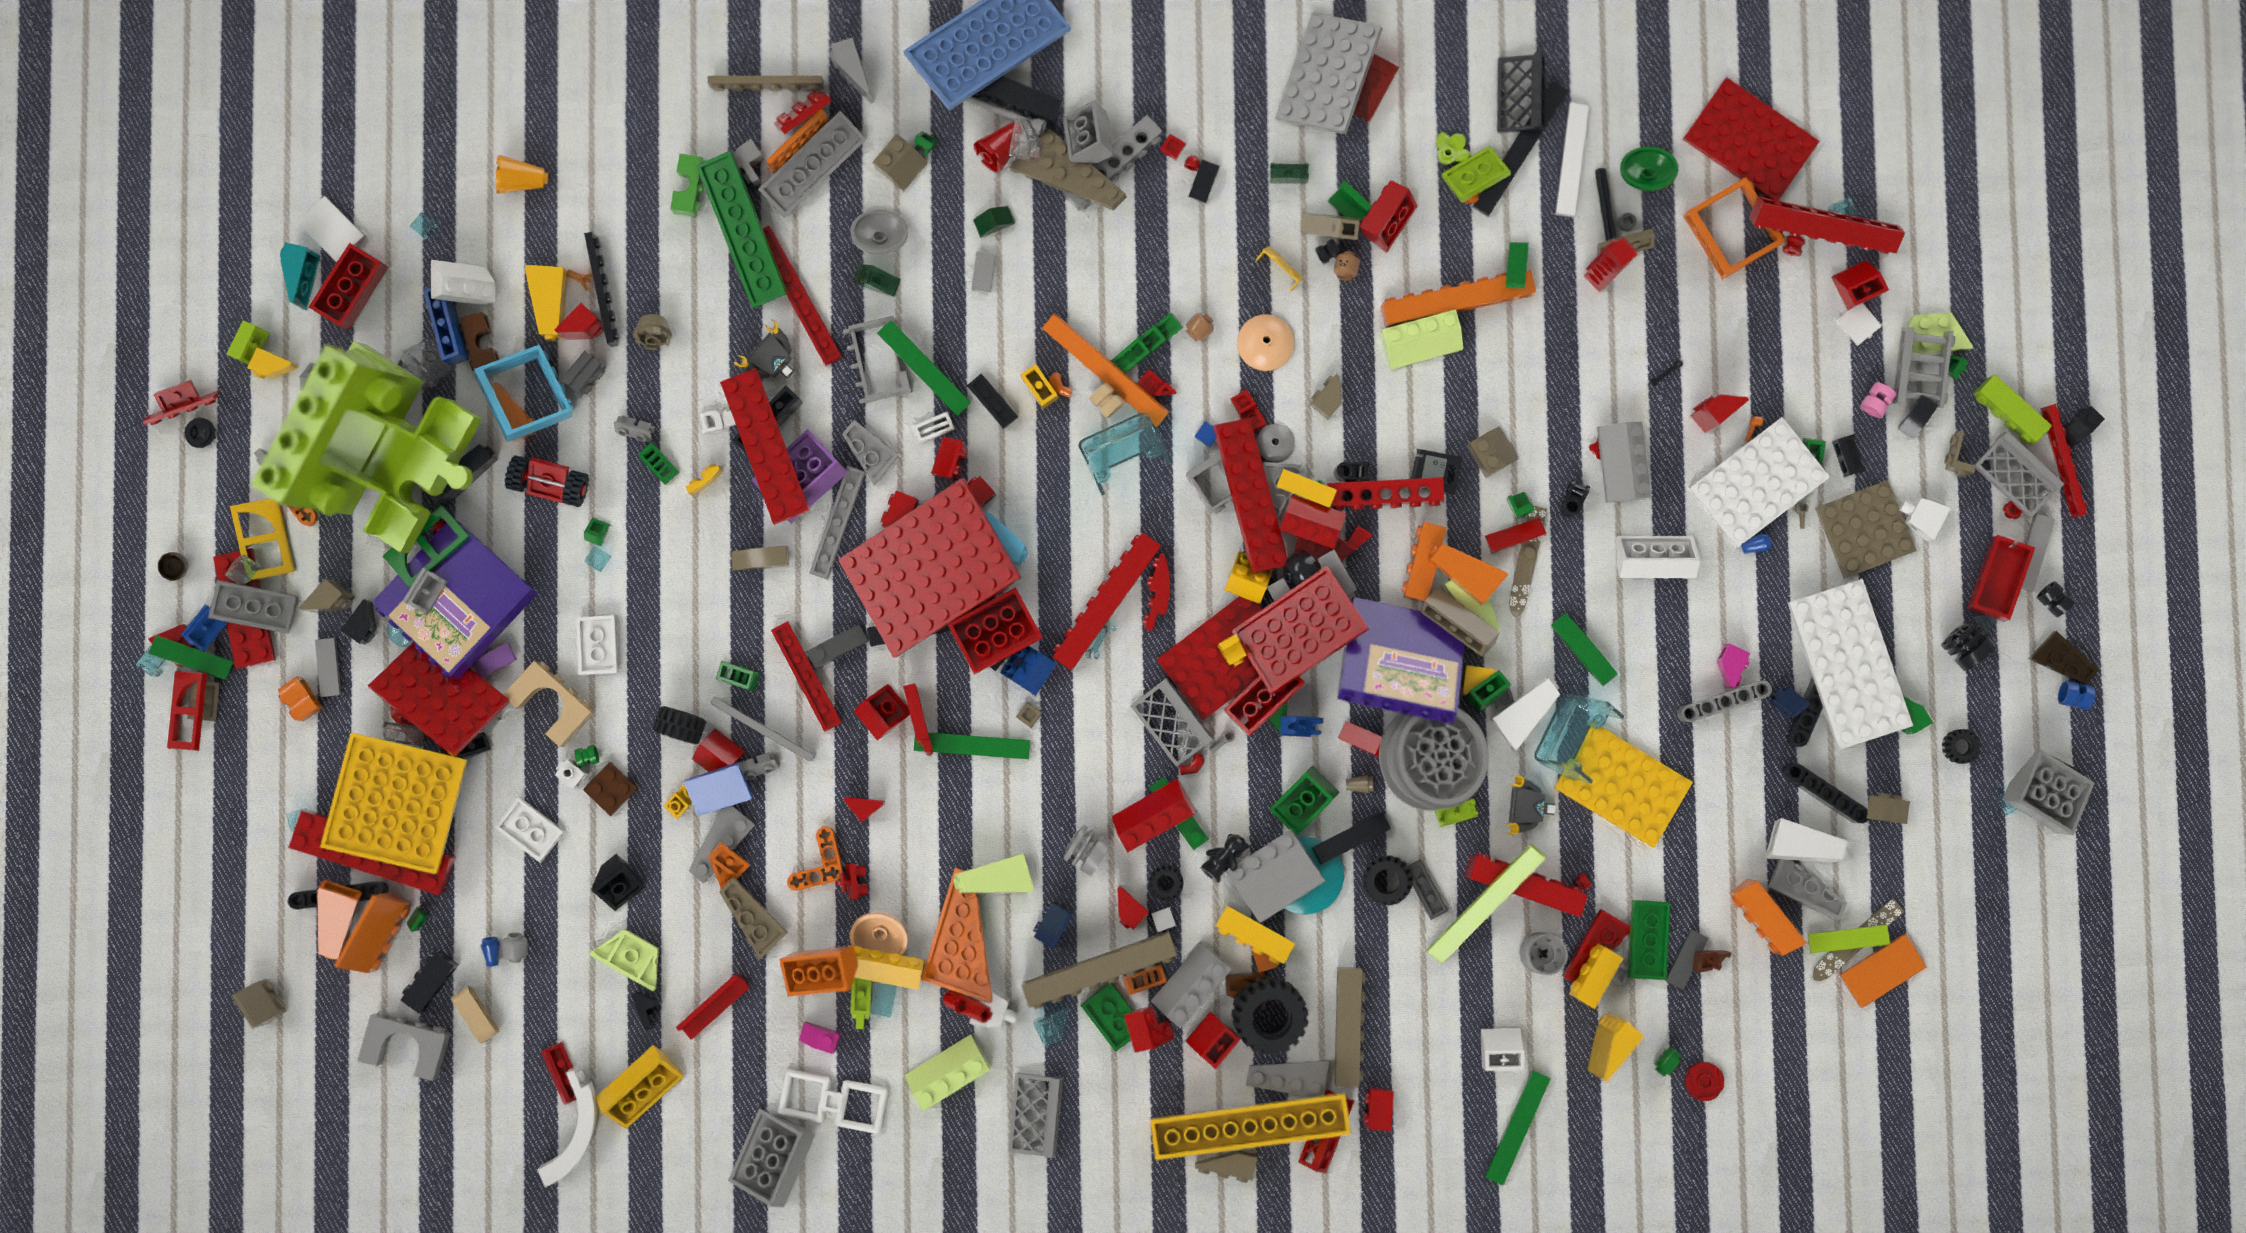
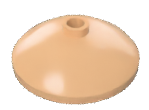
M1263 314L1249 319L1242 326L1237 339V347L1241 358L1247 365L1259 371H1272L1282 367L1291 357L1294 349V336L1288 324L1281 318ZM1268 337L1270 342L1264 343L1263 339Z
M873 912L859 917L854 922L850 931V942L852 946L903 955L908 944V934L903 924L895 917L885 913Z

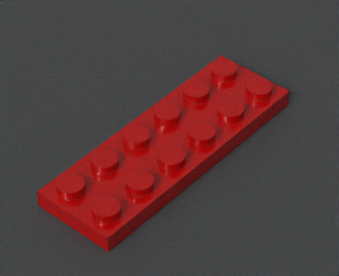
M252 548L246 549L251 572L258 571L254 550ZM240 551L213 556L217 580L261 589L260 579L247 581ZM227 623L236 669L276 661L270 630Z

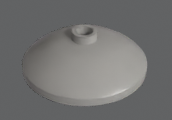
M871 210L862 213L851 225L853 243L862 251L870 254L883 255L892 253L901 248L908 237L906 222L898 214L888 210Z

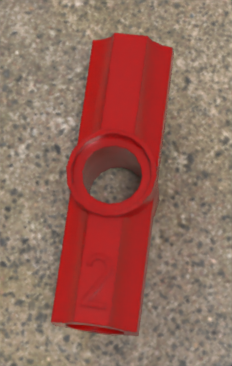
M952 990L944 994L943 1001L945 1006L955 1010L956 1013L966 1015L985 1024L988 1020H991L993 1014L991 1007L980 1003L977 999L969 998Z

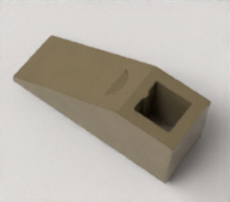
M1302 213L1301 232L1358 240L1360 220L1355 217Z
M1237 1150L1195 1162V1168L1203 1174L1214 1172L1217 1173L1218 1177L1229 1178V1176L1236 1177L1237 1181L1247 1183L1248 1180L1253 1181L1257 1155Z

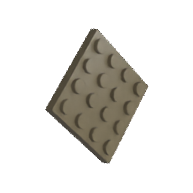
M1888 480L1815 508L1844 579L1917 551L1902 513L1899 511L1900 508Z

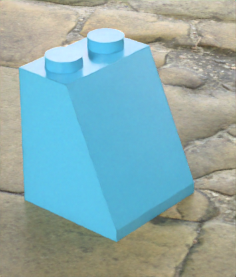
M987 512L986 517L1015 565L1021 566L1022 562H1026L1028 556L1025 544L997 518Z

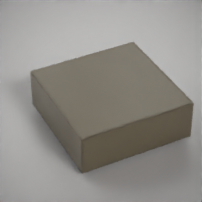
M1026 702L1016 718L1032 728L1042 715V712Z

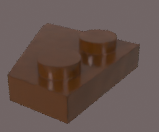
M1264 972L1227 974L1225 977L1226 995L1238 999L1237 993L1240 989L1243 991L1246 989L1245 984L1248 982L1253 984L1255 979L1259 977L1264 980ZM1266 1001L1257 1007L1261 1010H1266Z

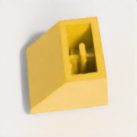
M1239 551L1224 591L1260 604L1273 569L1252 574L1247 553Z

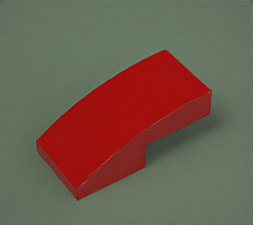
M1247 389L1230 398L1241 420L1251 419L1254 432L1267 425Z

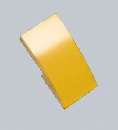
M715 464L705 467V470L701 472L702 480L700 478L691 480L690 484L685 486L688 494L694 495L711 485L723 472L722 467Z
M685 785L675 792L663 806L676 819L683 815L693 804Z

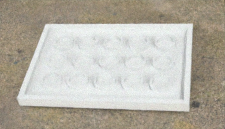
M1781 417L1689 487V489L1733 545L1738 548L1742 543H1745L1825 482L1830 476L1784 418Z

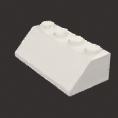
M1617 536L1616 538L1617 569L1620 578H1697L1700 558L1693 536Z

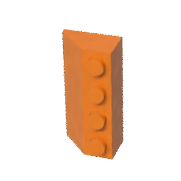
M1746 879L1729 893L1732 896V903L1744 911V918L1750 924L1753 923L1757 928L1755 929L1756 933L1762 939L1765 938L1769 943L1767 946L1774 954L1777 953L1784 956L1807 943L1757 880Z
M854 946L793 952L779 959L788 996L851 990L858 967Z

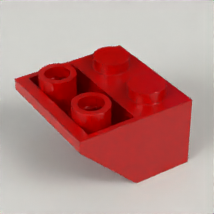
M1866 260L1831 276L1847 310L1889 291L1882 274Z
M946 437L942 438L931 471L932 476L954 482L955 478L959 479L962 471L960 463L961 460L965 461L968 452L964 441Z
M1209 1012L1185 1042L1216 1069L1241 1039L1212 1012Z

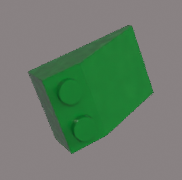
M1312 765L1269 810L1289 830L1291 829L1298 836L1340 792Z

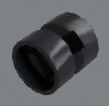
M2056 581L2044 587L2036 597L2044 606H2049L2048 610L2055 617L2063 615L2075 603V599L2070 594L2063 593L2064 589Z

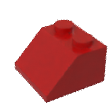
M580 303L554 331L565 340H582L599 337L604 329L602 321Z
M889 684L869 696L853 711L877 741L910 716L909 709Z

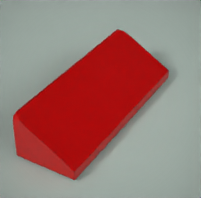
M1536 518L1485 535V539L1492 554L1546 536V531L1540 518Z
M560 1042L541 1051L563 1104L565 1105L576 1100L573 1088L566 1074L573 1066L563 1043Z

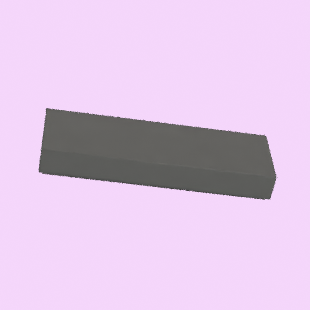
M1421 859L1408 865L1413 875V888L1430 920L1447 912L1448 909Z
M1690 929L1665 981L1684 990L1693 972L1695 952L1703 951L1709 938Z

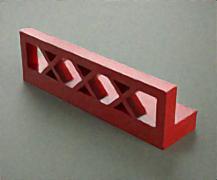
M739 973L734 974L676 1026L679 1032L683 1030L692 1040L750 988V985Z
M1326 1089V1092H1325L1324 1095L1337 1094V1093H1335V1092H1333V1091H1331V1090ZM1346 1097L1349 1115L1353 1107L1354 1100ZM1341 1136L1321 1138L1320 1143L1315 1145L1314 1139L1307 1140L1298 1162L1316 1172L1326 1174ZM1313 1151L1314 1159L1311 1164L1306 1161L1308 1153Z

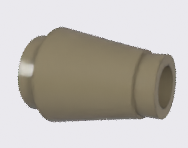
M1367 774L1346 779V790L1362 793L1373 792V776H1368Z

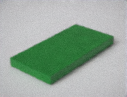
M1632 900L1628 978L1667 979L1671 902Z

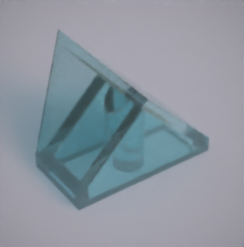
M1070 1006L1034 1020L1033 1024L1045 1048L1063 1041L1062 1037Z

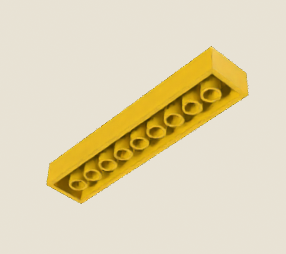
M1345 1093L1164 1116L1150 1120L1156 1160L1351 1134Z

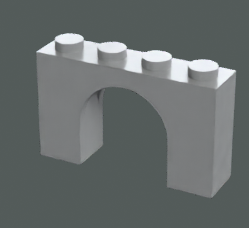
M1334 549L1318 558L1317 560L1322 569L1325 566L1330 568L1349 598L1355 596L1354 591L1357 588L1336 550ZM1284 578L1267 587L1274 601L1292 590Z
M382 1011L370 1015L357 1061L374 1066L382 1064L391 1037L397 1032H404L413 1036L420 1048L414 1076L431 1081L439 1078L451 1033L446 1032V1029L443 1027H427V1023L408 1022V1018L389 1017V1013Z

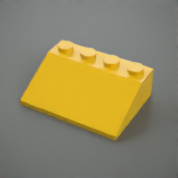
M1610 1012L1604 1014L1598 1021L1599 1025L1596 1029L1587 1069L1605 1082L1610 1080L1645 1037L1629 1022Z

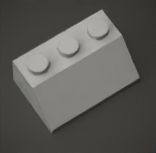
M1095 100L1063 117L1068 155L1071 162L1099 163L1114 155L1107 112Z

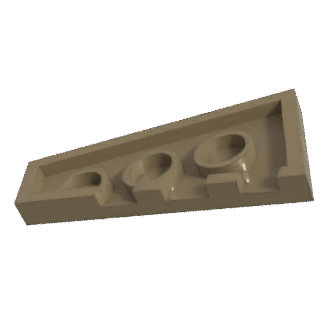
M735 877L719 891L731 913L736 918L739 927L747 937L750 946L754 949L758 960L788 933Z

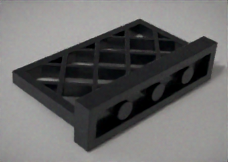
M1534 52V55L1498 58L1497 132L1508 133L1533 130L1544 132L1545 56L1542 52ZM1532 60V66L1527 72L1519 67L1524 61ZM1511 62L1514 67L1506 74L1503 71V63ZM1519 69L1524 75L1515 82L1510 76ZM1528 77L1531 80V86L1525 91L1520 84ZM1507 79L1514 83L1508 92L1502 89V84ZM1518 87L1524 93L1516 101L1510 94ZM1528 96L1531 99V104L1524 109L1519 103ZM1508 97L1514 104L1506 111L1502 107V103ZM1516 106L1524 111L1517 119L1510 115V112ZM1527 114L1531 118V125L1522 126L1519 121ZM1509 116L1514 122L1509 127L1502 128V121Z

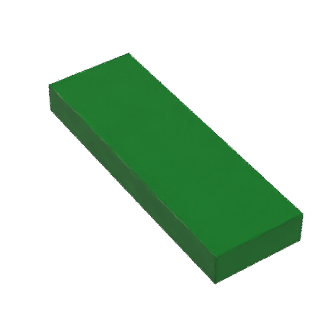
M1509 242L1506 288H1525L1529 243Z

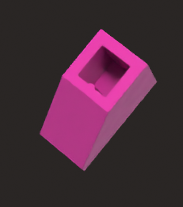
M1732 644L1724 645L1717 660L1725 686L1729 689L1738 687L1741 683V673L1743 669L1748 667L1751 654Z

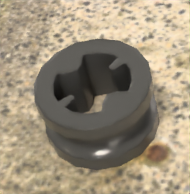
M1632 213L1623 214L1618 220V227L1625 232L1632 230L1637 222L1636 217ZM1629 218V222H1632V224L1625 226L1623 220Z

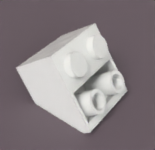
M1520 1028L1481 1029L1482 1068L1485 1071L1525 1070L1524 1047Z

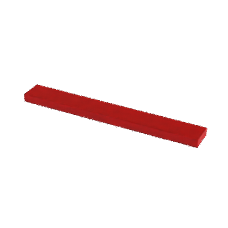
M770 225L763 228V231L788 292L787 297L825 366H828L841 359L842 355Z

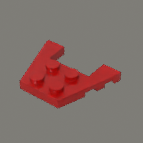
M1357 526L1348 542L1338 537L1334 549L1341 561L1371 538L1372 534ZM1298 537L1294 553L1302 550L1309 552L1316 561L1313 564L1321 570L1322 567L1317 559L1333 549Z

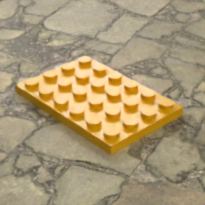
M1592 722L1553 788L1651 848H1655L1693 782Z

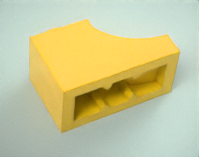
M1236 634L1218 645L1229 666L1231 664L1237 666L1245 661L1243 657L1246 656V653Z

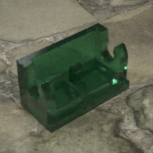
M1270 163L1269 183L1307 184L1309 180V163Z

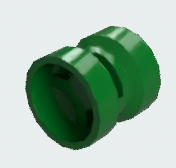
M590 745L587 749H575V759L579 768L585 767L589 763H599V754L595 745Z

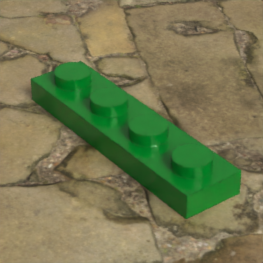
M1162 777L1151 785L1149 790L1153 793L1167 785L1168 781L1165 777ZM1193 816L1175 825L1193 850L1209 840Z

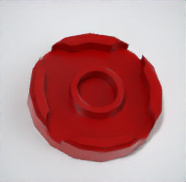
M1701 1061L1688 1068L1684 1084L1692 1097L1700 1101H1710L1716 1099L1723 1090L1724 1076L1717 1066Z

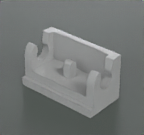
M422 568L403 602L428 615L448 582Z

